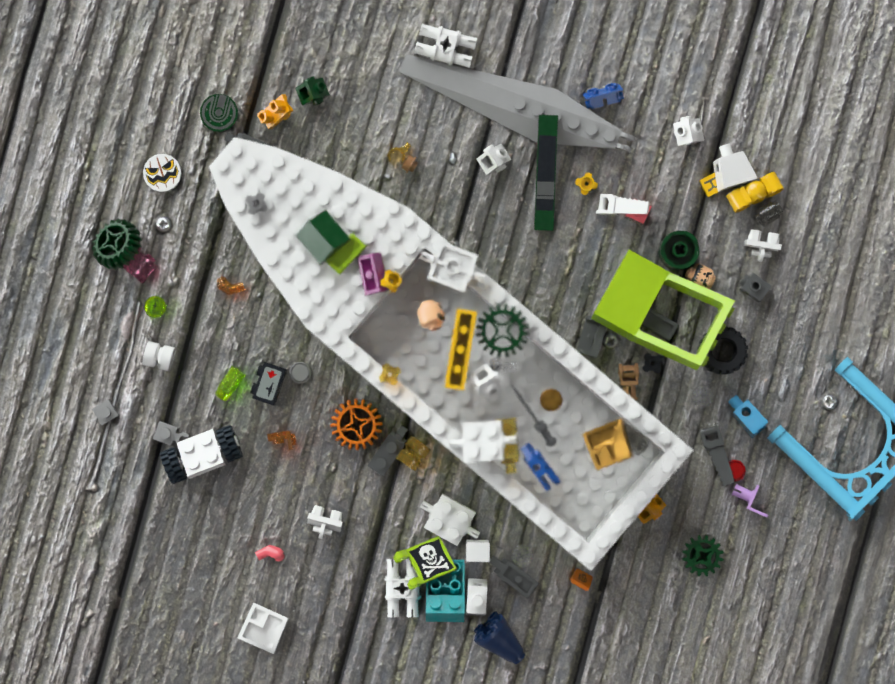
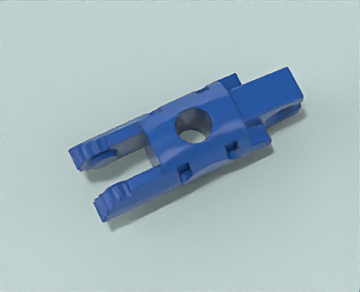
M530 443L520 448L525 456L524 461L546 492L551 489V486L544 474H547L556 485L561 482L538 449L535 450Z

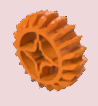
M354 399V405H351V401L347 400L348 407L341 403L340 407L343 410L335 409L339 416H332L333 420H337V423L331 424V427H337V430L332 431V434L339 433L340 436L335 440L339 441L342 438L344 441L341 443V446H345L348 442L349 450L352 449L353 444L356 445V450H359V444H362L363 449H366L367 441L372 446L374 443L371 438L379 439L378 436L374 435L375 432H382L381 429H376L377 425H383V422L376 421V419L381 418V415H374L378 409L374 408L371 411L372 403L370 402L366 407L364 406V399H362L361 405L358 404V399ZM354 408L365 410L370 417L365 419L359 418ZM349 411L351 421L348 425L341 427L342 417ZM354 417L361 422L366 420L365 423L359 426V431L355 430L356 427L354 429L352 427L347 428L354 423ZM373 422L371 433L368 437L364 438V425ZM348 430L355 431L359 441L349 439L343 432Z

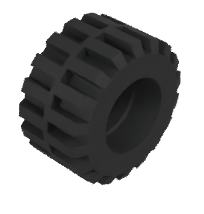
M725 326L721 334L718 333L715 339L728 340L733 346V356L726 362H720L714 358L712 350H709L707 353L709 359L704 367L714 374L734 373L745 364V359L748 357V345H746V339L742 337V333L736 331L735 328ZM705 333L703 335V338L699 341L700 345L707 333Z

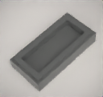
M652 308L649 309L641 324L668 342L679 326Z

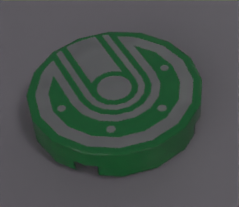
M214 94L203 101L200 107V117L202 123L208 129L214 132H224L235 125L238 119V108L229 96Z

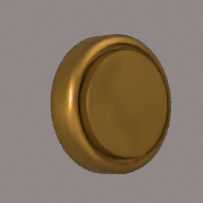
M547 389L540 396V404L547 411H556L562 405V395L556 389Z

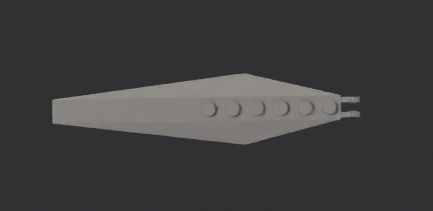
M406 54L400 73L536 143L538 142L539 115H558L557 145L619 149L630 153L632 149L627 145L619 144V138L621 137L628 141H635L636 139L635 136L622 132L619 128L554 88L455 65L450 66L446 63Z

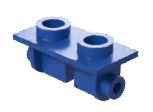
M611 83L607 84L606 88L587 90V93H583L585 100H588L585 101L586 108L592 110L604 106L603 99H606L607 105L621 102L624 96L623 92L619 91H623V88L620 84Z

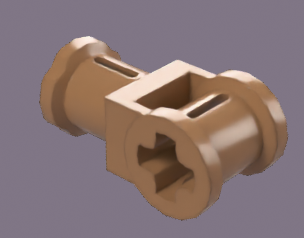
M638 363L634 365L618 364V377L622 390L634 400H638V397H636V385H638L639 380ZM624 371H633L632 373H624Z

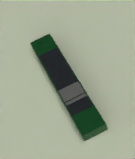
M539 115L534 230L553 231L558 115Z

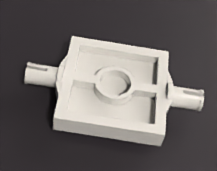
M442 241L434 255L422 251L421 255L424 256H420V259L431 263L427 279L463 293L471 279L483 283L484 279L482 278L486 276L475 271L478 255Z
M501 420L462 423V440H450V444H453L450 445V448L463 449L464 463L505 461L504 450L506 444H517L518 441L516 440L517 435L505 437L503 421Z
M443 493L434 506L424 500L420 505V508L429 512V518L424 528L456 546H458L462 537L466 534L476 539L478 538L480 531L470 527L471 521L476 514L474 510Z

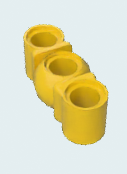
M771 172L761 177L759 181H752L746 186L731 191L726 197L734 212L738 213L750 207L751 204H757L765 198L780 193L784 190V187L776 173Z

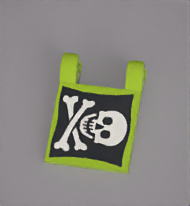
M440 536L406 550L398 551L393 557L396 563L409 558L418 577L411 578L407 583L410 590L457 569Z

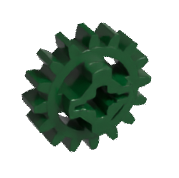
M697 535V540L691 537V544H684L687 550H682V553L686 554L685 557L681 558L682 561H687L684 565L685 568L691 567L690 573L693 574L697 571V576H700L703 572L707 577L708 571L714 574V568L721 567L718 562L724 560L719 557L720 554L724 553L722 550H718L721 544H714L715 538H711L709 541L708 535H705L703 539L700 535ZM699 543H707L710 546L704 548ZM692 548H693V549H694V555H693V557H691V559H690V552H691V550H692ZM700 551L704 553L707 552V554H705V560L698 558L700 557ZM714 552H715V559H714V561H713V563H712V562H711V557H712V555H713ZM699 563L704 564L706 568H698L695 565Z

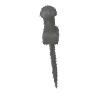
M511 384L517 397L536 424L533 425L535 430L541 433L546 440L547 446H554L557 440L548 431L547 424L543 420L539 421L526 401Z

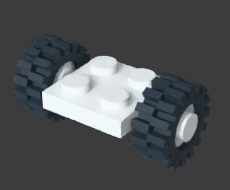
M229 425L216 430L217 438L214 430L211 429L177 443L179 452L176 447L160 452L164 470L171 484L187 479V476L191 479L224 466L225 462L221 451H223L228 463L242 458L243 453L232 426Z

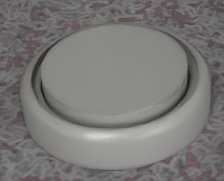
M304 362L294 363L289 370L290 378L298 384L306 383L311 377L310 366Z

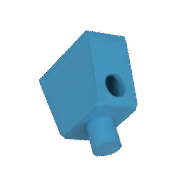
M735 395L728 401L734 409L732 415L752 439L767 427L768 421L749 400L743 402ZM748 411L750 415L743 416L742 412Z

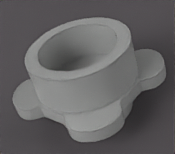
M258 193L256 196L249 195L246 197L245 201L248 203V212L254 215L256 212H265L267 210V205L264 203V194Z

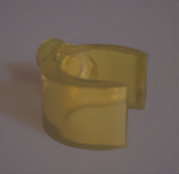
M406 142V144L404 146L402 145L400 148H392L388 152L389 162L391 163V154L395 151H398L402 154L401 159L403 163L405 160V153L408 151L411 145L408 142Z

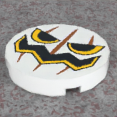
M157 154L149 158L145 163L143 176L146 184L153 190L169 192L176 188L180 182L182 172L178 161L172 156Z

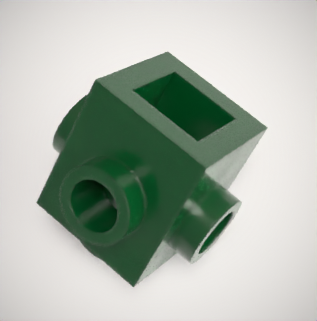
M314 76L304 80V83L295 88L302 106L312 103L313 106L319 105L324 102V98L330 95L323 77L315 79Z

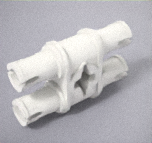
M422 23L419 35L433 38L437 42L434 46L417 42L414 54L431 57L432 61H441L448 63L450 66L454 63L470 68L473 56L456 53L455 48L460 45L475 50L477 38L462 35L460 31L445 29L443 26L436 28ZM448 39L450 47H447L445 52H443V45Z
M386 559L387 576H385L384 580L386 581L385 598L388 604L387 617H393V609L394 618L400 617L399 600L401 598L407 600L406 617H412V609L413 617H419L418 600L421 598L419 587L413 590L405 589L404 593H401V589H397L401 583L408 587L407 583L409 580L418 577L414 567L411 566L410 560L406 559V576L401 578L399 576V563H396L393 559L392 567V559Z

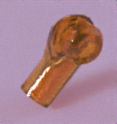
M219 277L217 279L218 289L227 295L245 291L243 282L232 285L226 280V277Z

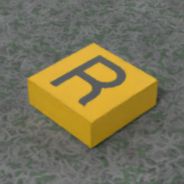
M715 173L699 180L707 198L718 193Z

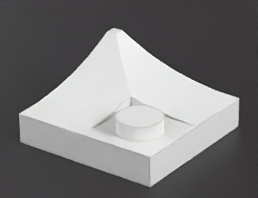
M253 603L237 638L274 654L289 618Z

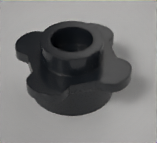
M650 353L645 354L643 371L660 373L662 356H652Z

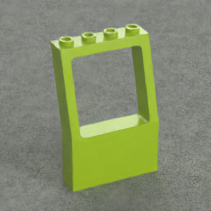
M628 250L591 319L636 344L697 370L700 366L704 367L709 359L707 353L716 346L718 340L715 338L718 333L721 334L726 326L724 323L726 317L730 318L735 309L732 307L735 300L675 275L637 253ZM662 285L671 287L718 309V313L696 355L640 330V326Z

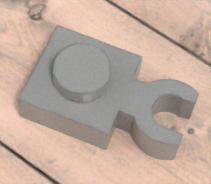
M159 421L153 439L172 445L173 441L178 443L182 436L189 437L190 435L185 432L177 433L178 427Z

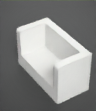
M466 539V562H490L489 540Z

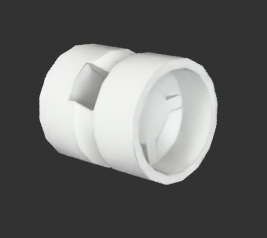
M148 341L142 364L149 367L157 365L158 369L170 371L176 349L167 345L161 347L159 343Z

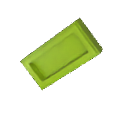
M354 233L349 235L351 240L326 261L339 275L367 247Z

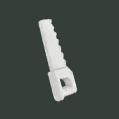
M600 194L599 207L596 210V214H648L650 202L618 197L613 194ZM607 199L609 200L608 210H606Z

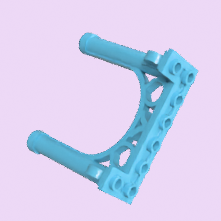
M847 357L834 371L846 380L883 417L886 424L887 437L880 456L870 466L861 471L840 474L826 469L781 425L767 439L772 444L775 443L847 512L846 515L849 521L852 519L857 521L865 512L863 508L867 504L872 505L879 498L877 494L881 490L885 492L893 484L890 481L895 477V465L890 470L888 469L886 464L888 456L886 454L888 452L889 455L895 457V452L891 449V441L895 439V434L892 435L891 422L895 424V403L854 366L853 361ZM881 473L884 476L871 488V479L865 474ZM834 478L848 479L847 490ZM854 478H864L867 481V487L863 492L855 493L852 490L851 485ZM854 497H857V498L862 497V498H861L859 501H857Z

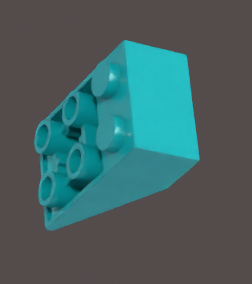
M452 560L457 568L455 571L426 583V622H464L465 560Z

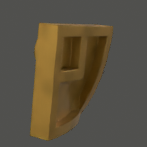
M623 418L582 434L596 471L634 456L627 438Z

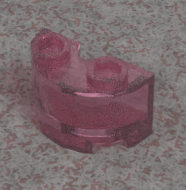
M141 247L138 249L139 254L134 256L135 260H130L129 265L124 264L123 268L143 284L158 266L155 264L156 260L147 253L145 256L140 252Z

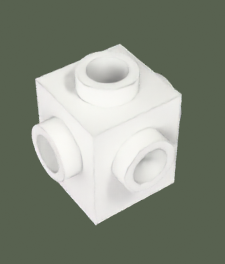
M691 116L680 118V122L673 124L678 146L704 141L700 118L692 119Z
M493 144L483 150L484 153L476 158L486 175L493 171L499 173L507 167L505 164L511 160L502 144L495 147Z
M487 364L470 374L476 383L473 385V388L479 396L483 394L486 400L504 390L500 385L501 377L497 371L492 372Z

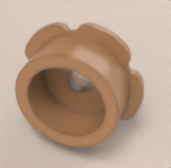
M408 156L402 166V169L406 170L405 173L414 171L418 164L415 161L417 157Z

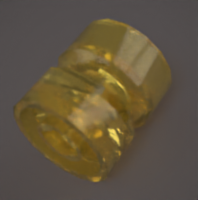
M411 435L405 443L406 448L401 449L396 458L416 472L422 463L421 458H426L431 449Z

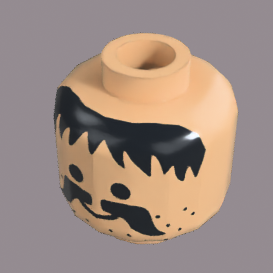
M700 263L689 267L685 275L687 280L707 289H711L716 278L711 268Z
M435 300L421 303L417 311L421 326L430 329V331L440 329L441 324L445 322L446 317L442 305L435 302Z

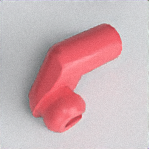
M268 545L255 552L259 561L267 556L274 558L277 562L285 558L283 550L274 545Z

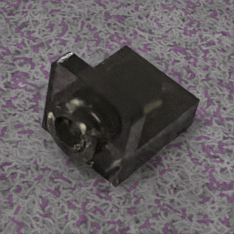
M625 423V430L631 450L640 455L647 449L650 439Z

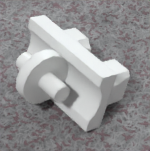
M752 229L748 239L744 242V246L759 248V250L752 249L751 255L758 256V262H763L764 257L771 258V252H765V250H781L782 244H779L778 233L769 232L767 242L760 241L761 231Z
M315 505L312 512L308 515L307 524L315 525L313 531L319 533V539H322L324 534L331 536L332 530L341 532L342 512L332 510L330 518L323 517L325 508Z

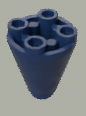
M494 611L484 624L481 623L475 628L474 632L476 635L474 641L482 648L510 663L513 662L515 665L525 657L521 644L502 614Z

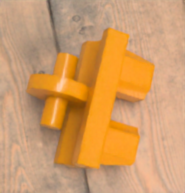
M282 94L276 100H272L265 110H261L257 116L262 124H266L268 129H273L282 120H287L293 109L288 104L286 94Z

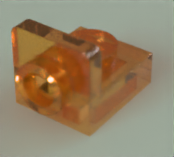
M291 430L267 434L268 442L273 441V444L285 443L284 439H287L289 450H293L294 445H297L296 435L292 434Z

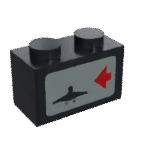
M267 362L259 365L256 374L259 378L257 383H253L250 394H253L252 399L275 406L287 369Z

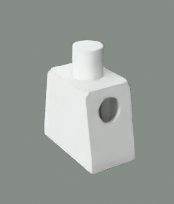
M730 143L719 147L722 157L713 162L718 192L747 184L757 179L743 151L733 154Z
M468 578L466 615L485 616L487 579Z

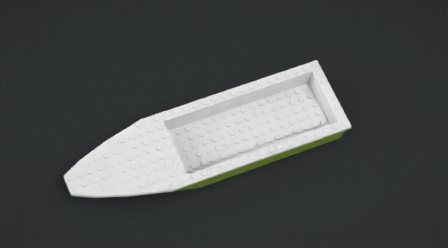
M236 137L231 140L209 166L226 209L258 262L304 326L463 462V449L450 448V445H453L450 444V440H462V423L503 421L505 437L517 435L516 440L518 441L517 444H506L504 450L505 461L465 464L590 571L693 451V449L478 266L475 265V271L486 275L485 278H482L484 279L483 283L471 279L464 293L427 279L431 263L420 259V256H424L421 255L422 251L434 255L438 251L441 241L452 244L408 207L317 163L277 147ZM258 193L264 194V203L267 205V210L265 212H256L254 215L248 212V203L245 201L246 197L249 195L256 196ZM326 210L348 236L354 233L367 246L359 256L380 252L385 271L392 270V272H397L401 276L402 282L397 287V292L392 293L389 289L386 292L365 296L357 258L339 275L328 263L324 262L320 265L296 235L310 219ZM428 300H435V302L440 303L446 317L445 322L441 324V328L435 331L423 328L417 315L420 304ZM497 304H500L501 310H504L505 304H508V311H511L513 306L516 307L513 313L517 314L518 311H521L522 314L519 316V319L527 318L526 321L522 322V325H529V328L523 329V332H528L529 336L522 337L527 340V343L520 342L519 344L523 349L519 350L515 347V355L509 350V357H505V352H501L500 358L497 357L498 351L496 350L493 355H490L492 348L489 347L484 351L483 348L487 344L485 342L479 344L478 342L483 337H476L477 333H482V330L476 329V326L483 325L478 319H486L482 314L484 311L488 315L491 314L489 307L497 311ZM457 308L477 311L464 391L444 388ZM500 314L493 318L499 323H506L511 316ZM488 322L486 335L488 340H490L495 334V328ZM517 322L510 327V333L516 340L519 336ZM495 323L499 329L498 335L495 338L499 335L502 336V334L506 336L508 334L506 330L510 323L506 326L503 325V327ZM500 338L493 345L508 347L512 344L507 339ZM485 364L489 366L492 372L497 371L502 379L500 385L504 389L489 400H486L483 394L480 396L473 388V385L476 383L470 376V374ZM511 384L526 401L539 421L543 420L547 424L548 431L557 440L554 446H547L546 440L541 433L535 430L533 427L536 424L517 397ZM547 389H556L562 395V405L556 411H547L540 404V396ZM623 418L627 438L634 456L596 471L582 434ZM527 443H530L535 450L538 449L561 481L556 485L547 474H544L551 486L548 492H546L524 461L525 456L520 448Z

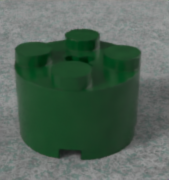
M674 231L668 234L659 246L661 261L665 266L673 270H683L690 267L699 256L698 241L694 235L687 231ZM679 246H681V251L683 252V254H676L677 250L675 249V247L678 248Z

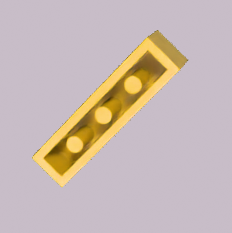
M457 308L444 388L462 391L465 389L477 311Z

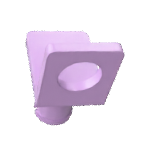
M736 484L734 489L741 491V493L733 490L732 496L747 501L748 510L768 518L767 514L751 508L760 486L757 485L755 490L751 491Z

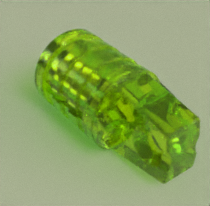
M232 365L224 379H222L215 395L223 401H227L236 391L246 374Z

